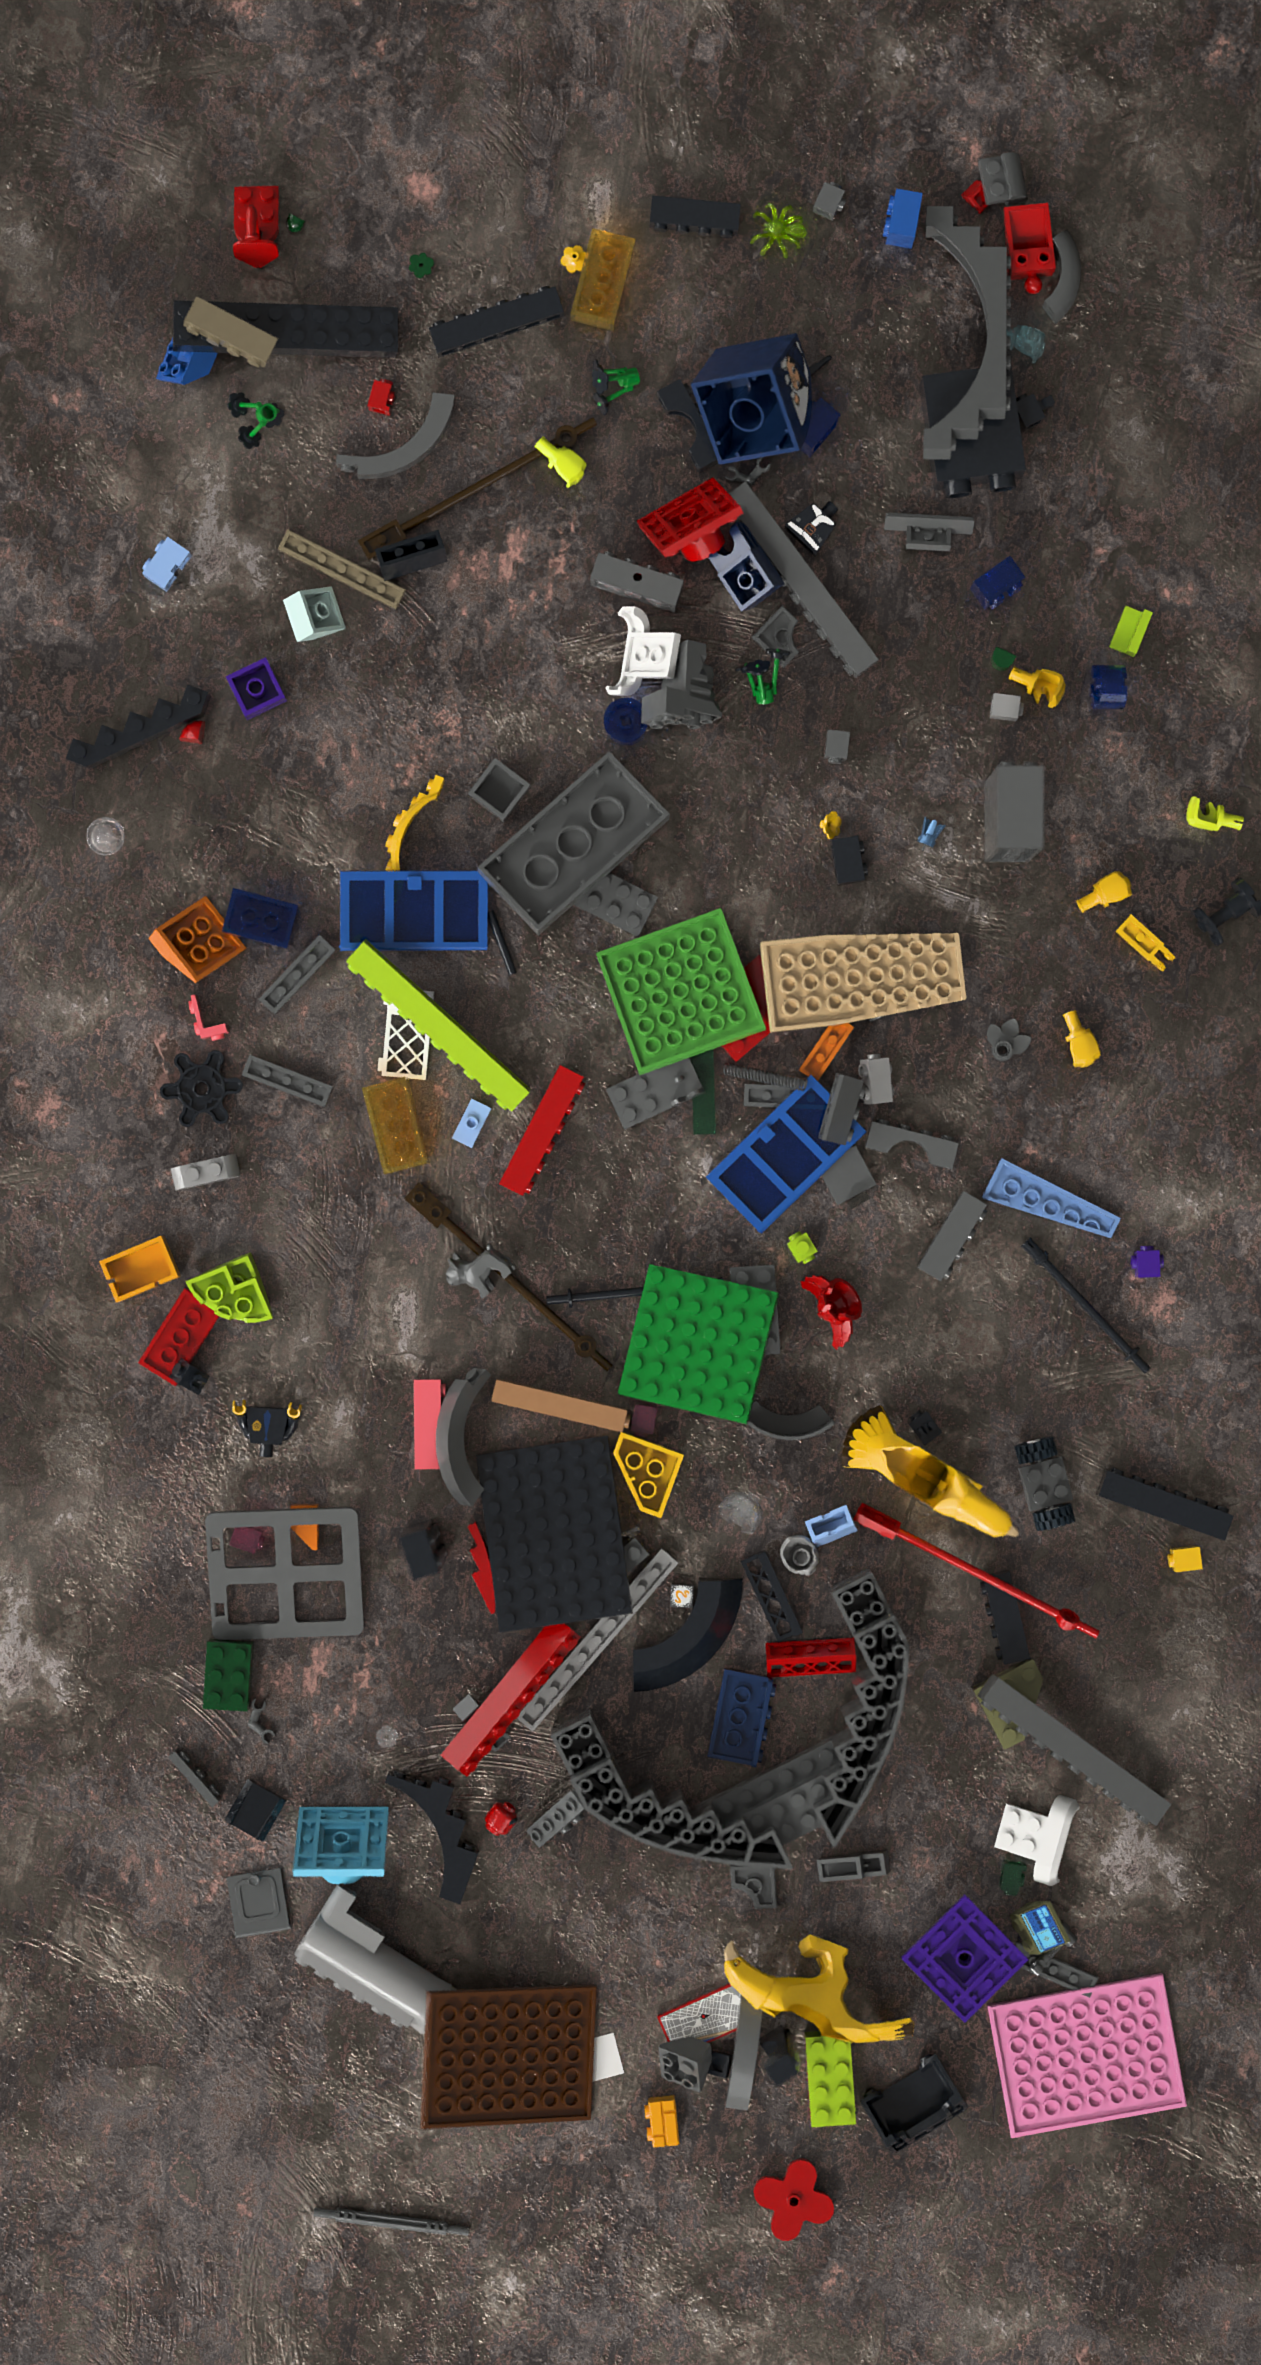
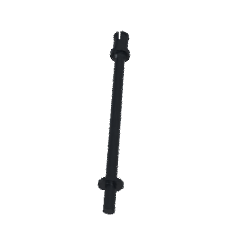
M1031 1237L1028 1238L1020 1247L1034 1260L1033 1263L1043 1266L1126 1354L1123 1359L1125 1362L1131 1359L1144 1374L1147 1373L1151 1367L1137 1354L1140 1348L1138 1346L1132 1348L1049 1261L1047 1256L1049 1253L1046 1250L1043 1251Z
M644 1287L574 1294L568 1288V1294L546 1296L547 1305L569 1303V1308H572L573 1302L642 1296Z

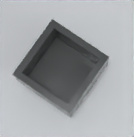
M494 758L468 792V795L505 823L531 789V785Z

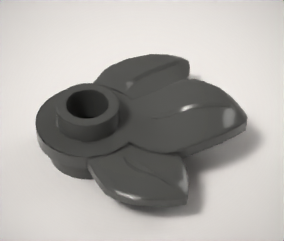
M1016 1019L1006 1021L1001 1028L995 1024H990L987 1030V1040L992 1045V1055L999 1061H1006L1013 1054L1023 1053L1031 1042L1030 1036L1019 1035V1026ZM1000 1046L1006 1047L1007 1051L1005 1054L999 1053Z

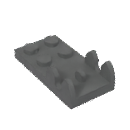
M690 1057L642 1075L637 1074L606 1089L624 1130L706 1093Z

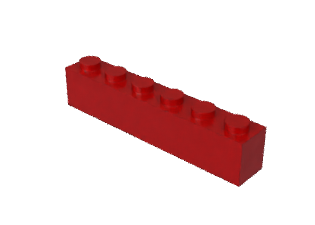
M559 1065L499 1183L500 1185L524 1196L525 1192L528 1194L531 1192L535 1182L531 1181L534 1174H540L545 1164L542 1161L545 1153L550 1154L555 1145V1142L552 1141L555 1133L560 1135L565 1125V1122L562 1121L565 1114L570 1115L576 1104L572 1102L575 1094L580 1095L586 1084L582 1082L583 1076Z

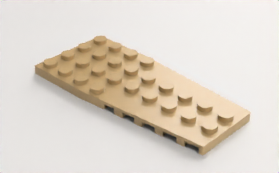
M958 933L824 935L760 943L770 1032L845 1024L966 999Z

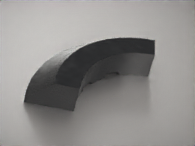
M743 1578L698 1579L697 1595L693 1608L680 1627L663 1640L650 1645L633 1647L634 1692L650 1691L677 1683L696 1672L715 1655L735 1623L741 1602Z

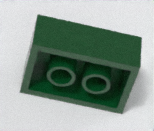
M209 1639L207 1641L203 1709L245 1712L250 1709L254 1654L253 1641Z

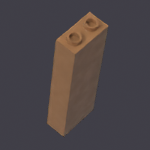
M500 1378L496 1379L491 1402L618 1432H623V1428H628L631 1414H627V1408Z

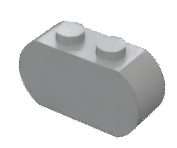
M236 1154L171 1168L175 1191L241 1176Z

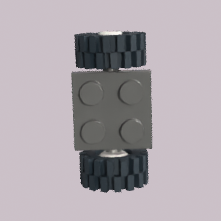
M1053 1436L1031 1440L1014 1446L1019 1464L1035 1462L1019 1467L1018 1470L1029 1511H1035L1032 1515L1036 1530H1050L1075 1522L1071 1503L1056 1505L1073 1500L1062 1456L1044 1460L1058 1454Z

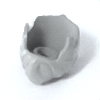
M803 1535L789 1536L781 1546L780 1556L789 1571L800 1575L805 1574L806 1576L816 1571V1566L819 1563V1553L810 1538Z

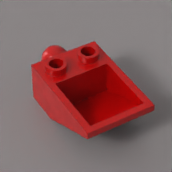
M1039 203L1004 207L1005 247H1007V256H1011V268L1007 269L1008 276H1011V280L1026 279L1024 284L1025 290L1030 294H1036L1042 288V281L1038 277L1053 276L1056 269L1049 204Z

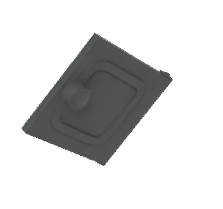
M281 1868L226 1877L235 1929L234 1936L236 1938L291 1929Z

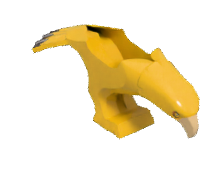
M881 1405L870 1408L849 1428L841 1455L843 1467L877 1470L896 1486L921 1500L935 1511L953 1517L960 1522L963 1521L993 1537L1004 1535L1018 1536L1019 1531L1012 1524L1008 1512L980 1491L982 1488L981 1484L951 1465L945 1464L920 1447L900 1438Z
M811 1934L799 1942L801 1955L806 1958L816 1959L820 1967V1974L814 1978L775 1977L768 1975L743 1959L733 1941L729 1942L724 1950V1970L730 1984L756 2010L761 2009L774 2018L782 2011L793 2012L814 2023L819 2028L822 2036L848 2042L895 2041L913 2037L914 2021L911 2018L879 2024H863L854 2019L843 2001V1993L849 1981L844 1968L845 1956L848 1954V1949Z

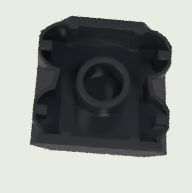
M247 1779L224 1820L257 1840L264 1841L287 1800L251 1779Z

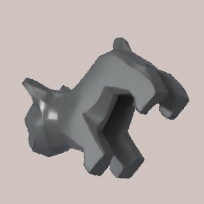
M487 1244V1249L471 1262L463 1261L457 1253H454L453 1259H448L449 1268L446 1271V1280L451 1286L468 1284L470 1287L476 1288L483 1299L495 1287L489 1278L492 1270L500 1271L501 1276L505 1279L516 1268V1265L509 1257L495 1250L491 1244Z

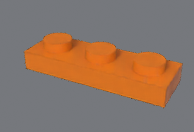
M849 1023L828 1026L798 1071L807 1077L812 1075L818 1081L854 1027Z

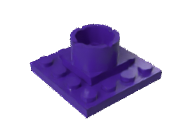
M965 1894L901 1956V1959L964 2023L1029 1960ZM961 1953H967L965 1957H959Z

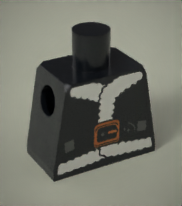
M828 501L822 509L815 503H812L788 521L784 529L816 557L836 527V523L831 517L838 511V508L831 501Z

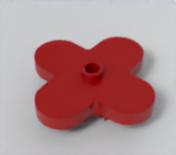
M804 2158L793 2160L786 2170L785 2177L782 2179L767 2175L759 2178L754 2185L753 2192L756 2202L762 2207L774 2211L771 2218V2230L774 2236L782 2241H790L796 2238L800 2233L803 2221L822 2224L830 2220L834 2213V2204L831 2197L822 2191L814 2189L817 2179L816 2168L811 2161ZM795 2197L798 2201L791 2203L790 2199Z

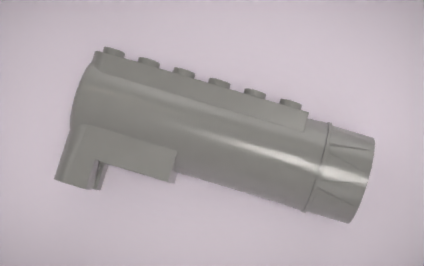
M341 1883L337 1884L295 1950V1961L303 1967L311 1966L315 1969L314 1973L324 1980L327 1977L334 1981L333 1985L343 1992L346 1989L353 1993L352 1997L362 2004L365 2001L372 2005L371 2009L377 2014L383 2016L385 2013L390 2016V2021L400 2028L403 2025L407 2028L411 2026L419 2034L425 2035L426 1991L457 1989L452 1987V1984L443 1981L383 1943L384 1931L349 1910L357 1893Z

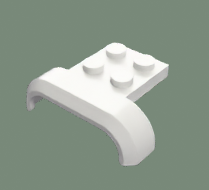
M622 607L618 615L626 620L628 635L620 680L615 686H606L608 694L613 696H630L639 689L642 678L674 679L681 634L650 633L649 620L643 610L638 607Z
M1058 1795L1051 1806L1049 1815L1045 1816L1021 1807L1006 1804L994 1847L1035 1860L1034 1881L1053 1886L1060 1881L1058 1879L1060 1862L1072 1819L1080 1806L1075 1799Z

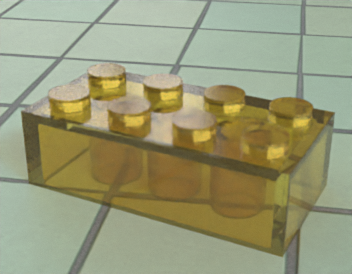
M592 228L571 310V321L614 331L635 250L636 239Z
M408 1077L363 1087L362 1091L384 1175L430 1164Z

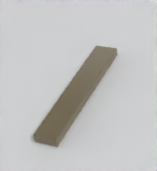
M287 529L278 547L279 551L397 610L407 591L405 588L389 580L384 581L383 577Z

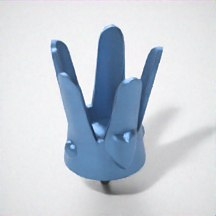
M924 816L922 833L918 836L917 840L918 843L923 844L922 851H924L925 846L934 847L936 838L946 825L942 826L939 824L936 827V820L930 822Z

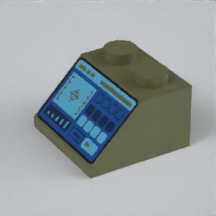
M1050 1901L1028 1902L1009 1914L1012 1919L1011 1924L1014 1930L1019 1933L1022 1939V1946L1029 1955L1042 1954L1070 1942Z

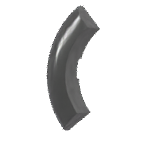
M1064 230L1052 238L1054 253L1059 266V280L1056 289L1044 301L1042 306L1055 324L1067 314L1073 305L1081 283L1080 255L1076 243L1068 230Z

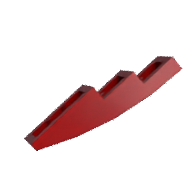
M477 1521L468 1525L477 1545L469 1550L478 1567V1570L472 1572L471 1575L492 1615L496 1612L490 1557Z

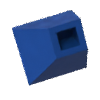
M172 338L167 347L165 358L159 366L156 379L182 385L188 384L210 373L217 353L173 351Z

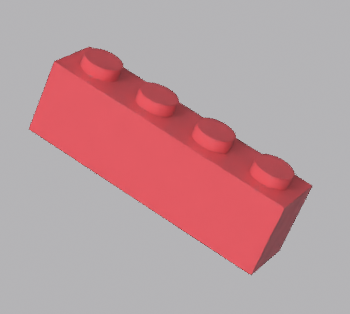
M442 1379L414 1380L415 1469H439L436 1454V1428L442 1406V1397L446 1396V1384H442Z

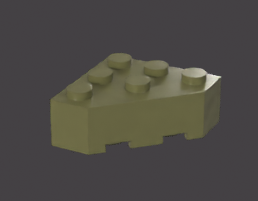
M1032 1658L1023 1660L995 1674V1676L1036 1705L1043 1678ZM988 1679L971 1687L979 1703L983 1700L977 1695ZM981 1705L1004 1750L1025 1739V1736L1016 1730L1018 1725L1012 1721L1007 1724L998 1717L1000 1712L996 1709H993L991 1712Z

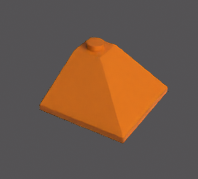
M206 896L156 928L149 937V940L158 952L195 983L246 950L245 945Z

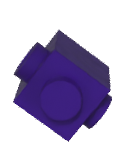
M1140 1246V1251H1134V1255L1131 1256V1268L1135 1269V1278L1161 1277L1160 1268L1164 1267L1163 1254L1160 1255V1250H1154L1153 1246Z

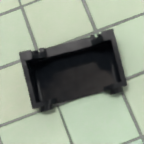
M929 2054L920 2060L921 2064L917 2071L883 2092L875 2091V2089L870 2090L860 2100L886 2148L892 2153L905 2149L960 2115L968 2108L965 2099L937 2054L933 2056Z

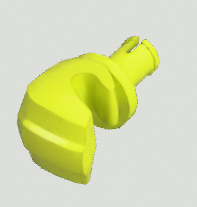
M542 436L534 447L550 459L548 467L550 469L553 466L555 467L558 474L567 482V488L579 483L587 467L585 460L565 446L557 449Z
M1191 797L1186 819L1192 827L1218 831L1221 826L1241 830L1243 824L1236 822H1243V816L1225 813L1223 805H1217L1215 809L1211 802L1205 804L1207 813L1203 815L1200 810V798Z

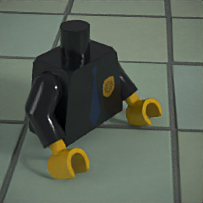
M242 1400V1406H237L235 1401H233L232 1410L236 1414L238 1426L244 1437L250 1439V1443L260 1444L259 1457H273V1445H282L297 1430L302 1405H299L297 1410L292 1408V1402L288 1408L248 1406L246 1409V1400Z

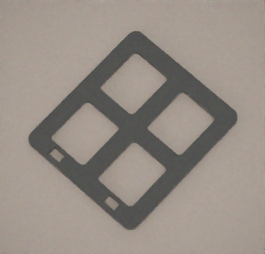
M324 1507L214 1511L206 1516L205 1526L212 1633L216 1639L239 1640L350 1636L362 1633L364 1629L359 1523L358 1512L355 1508ZM341 1525L343 1561L341 1563H293L291 1526ZM271 1526L274 1528L275 1565L229 1567L225 1564L223 1534L225 1528ZM212 1537L220 1538V1549H213ZM343 1581L345 1584L346 1618L297 1620L295 1614L294 1583ZM277 1584L279 1621L231 1623L229 1621L228 1585ZM216 1603H224L225 1614L217 1615Z

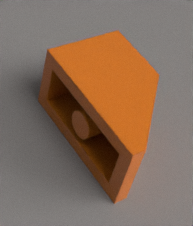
M292 1504L290 1509L319 1508V1504ZM319 1524L293 1525L290 1527L312 1550L319 1549Z

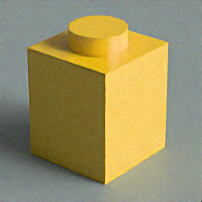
M1199 1546L1170 1548L1171 1554L1167 1555L1169 1568L1172 1567L1173 1571L1183 1572L1203 1569Z

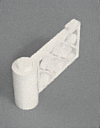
M424 991L434 1000V991ZM384 1001V1005H387L384 1053L383 1058L379 1057L378 1071H382L381 1076L426 1080L430 1037L425 1034L424 1039L414 1028L411 1020H405L407 1023L396 1030L391 1024L392 1014L399 1015L397 1012L399 1009L393 1004L388 1005ZM409 1024L417 1035L409 1042H406L399 1032ZM392 1028V1030L395 1033L390 1036V1030ZM397 1034L405 1045L397 1052H394L389 1046V1041ZM419 1036L424 1042V1050L417 1055L409 1044ZM405 1047L415 1056L406 1065L397 1056ZM390 1051L393 1055L388 1058V1052ZM424 1053L422 1061L419 1056ZM395 1057L403 1067L397 1072H388L387 1063ZM417 1059L422 1065V1075L412 1074L407 1066ZM403 1069H405L408 1073H400V1072H401Z

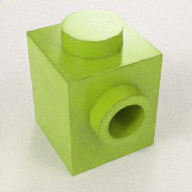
M798 1231L788 1237L790 1242L786 1243L797 1263L802 1261L806 1264L815 1258L814 1253L818 1251L806 1232L801 1234Z

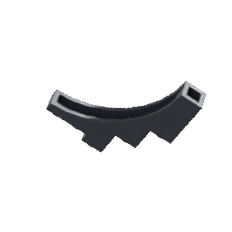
M389 1771L385 1783L401 1790L415 1800L426 1812L437 1831L444 1858V1876L439 1897L461 1904L479 1850L475 1849L476 1846L471 1843H458L467 1817H464V1813L455 1809H451V1811L446 1810L455 1785L451 1784L452 1780L439 1776L438 1779H433L430 1786L427 1785L428 1781L415 1777L413 1780L407 1778V1774L402 1771Z

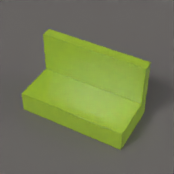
M1125 606L1109 648L1134 657L1137 654L1153 612L1146 609L1141 612Z

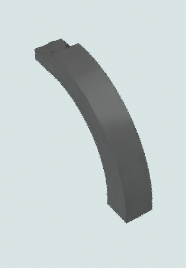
M432 392L431 406L425 422L415 436L403 446L389 453L370 457L337 454V467L341 468L343 472H354V469L358 470L357 475L359 479H376L392 476L415 466L434 450L446 433L454 412L455 395Z
M473 1368L466 1374L465 1380H454L444 1398L437 1421L436 1454L439 1469L448 1490L460 1505L473 1506L484 1491V1488L472 1474L467 1462L464 1448V1429L467 1414L473 1400L491 1376L486 1369Z
M740 1995L736 2038L725 2108L748 2110L763 2010H756L742 1995Z

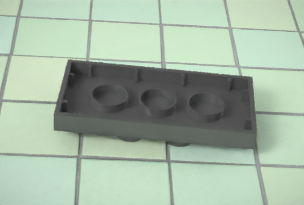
M608 752L479 865L478 873L539 936L670 819V814Z

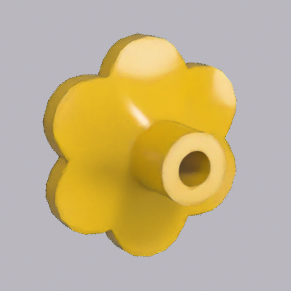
M579 245L573 248L566 247L564 249V256L561 258V264L566 266L567 271L570 273H574L576 270L583 271L586 268L585 263L588 261L589 256L586 252H583V248Z
M831 811L830 814L825 816L824 820L820 821V827L827 834L828 839H833L839 835L841 818L836 811Z

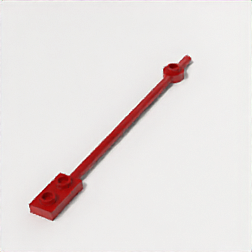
M861 1503L853 1518L860 1525L871 1528L883 1537L893 1540L897 1536L1055 1617L1059 1627L1063 1630L1078 1629L1094 1638H1097L1100 1630L1080 1621L1079 1616L1074 1611L1066 1608L1059 1610L899 1528L901 1522L864 1503Z

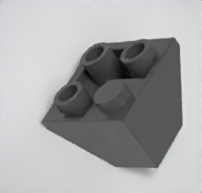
M692 2036L660 2044L661 2077L700 2093L712 2061L711 2044Z

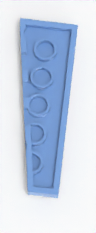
M1002 1158L981 1197L1108 1238L1112 1237L1121 1219Z

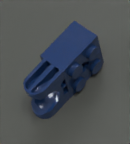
M737 521L730 528V534L734 541L733 551L730 553L722 546L716 553L709 554L708 558L719 573L717 575L742 612L753 609L785 583L749 528L744 523Z

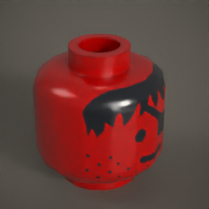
M496 1802L485 1815L486 1828L496 1836L508 1834L518 1820L515 1813L516 1808L509 1802Z

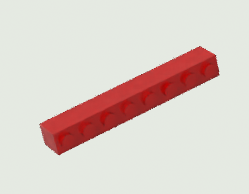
M566 1624L545 1626L442 1752L441 1756L459 1772L468 1777L477 1768L481 1759L491 1751L498 1738L505 1734L511 1722L518 1718L524 1706L534 1698L537 1690L548 1681L550 1674L561 1665L563 1658L577 1645V1641L581 1637Z

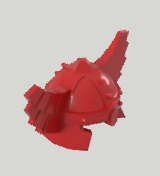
M816 1275L805 1277V1281H800L802 1288L815 1295L818 1300L817 1315L831 1324L833 1331L832 1346L836 1350H838L839 1346L843 1348L845 1343L849 1342L850 1335L853 1334L852 1320H857L862 1314V1303L859 1295L853 1286L841 1278L829 1281L822 1275L820 1277Z

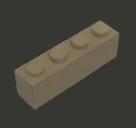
M197 296L183 325L187 327L186 330L196 336L201 334L207 337L206 340L215 346L220 344L228 348L227 351L236 357L241 355L247 358V362L255 367L262 366L265 368L278 340L276 337Z

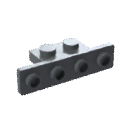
M898 512L886 513L884 529L906 531V549L950 551L951 534H973L974 517L904 514Z
M573 1789L527 1829V1833L539 1848L559 1832L563 1835L574 1827L571 1823L575 1825L585 1817L583 1813L586 1810L576 1791Z

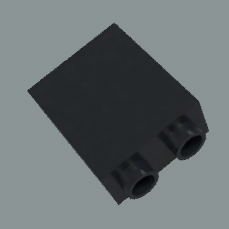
M1011 364L1010 370H1006V376L1010 377V390H1006V397H1010V411H1006L1005 419H983V431H978V439H956L955 451H951L950 459H929L934 491L945 489L946 498L952 499L969 496L972 494V485L989 483L990 492L1013 490L1017 487L1016 479H1021L1026 471ZM980 368L922 376L919 389L925 428L933 427L960 403L975 381Z

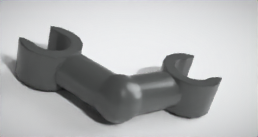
M763 457L759 458L755 469L750 475L738 472L735 467H728V470L736 475L733 478L725 477V480L729 483L735 481L744 483L746 481L748 485H754L762 473L769 471L770 463L766 468H761L759 464L762 462Z
M254 1698L251 1705L253 1710L248 1726L261 1736V1740L265 1744H269V1741L264 1738V1734L267 1732L273 1736H276L272 1729H266L258 1722L261 1711L266 1707V1700L263 1703V1707L257 1708L255 1706L256 1698Z

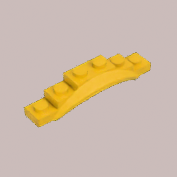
M435 775L434 780L430 779L426 791L429 792L428 795L419 792L418 797H413L408 811L403 810L402 814H397L393 824L396 827L393 835L390 834L385 844V847L388 848V854H391L385 870H400L399 857L405 834L419 811L431 800H438L445 782L443 777ZM403 880L394 881L395 904L398 903L405 885Z

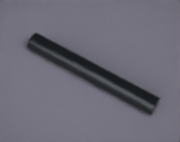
M494 910L488 912V921L508 975L516 974L517 971Z

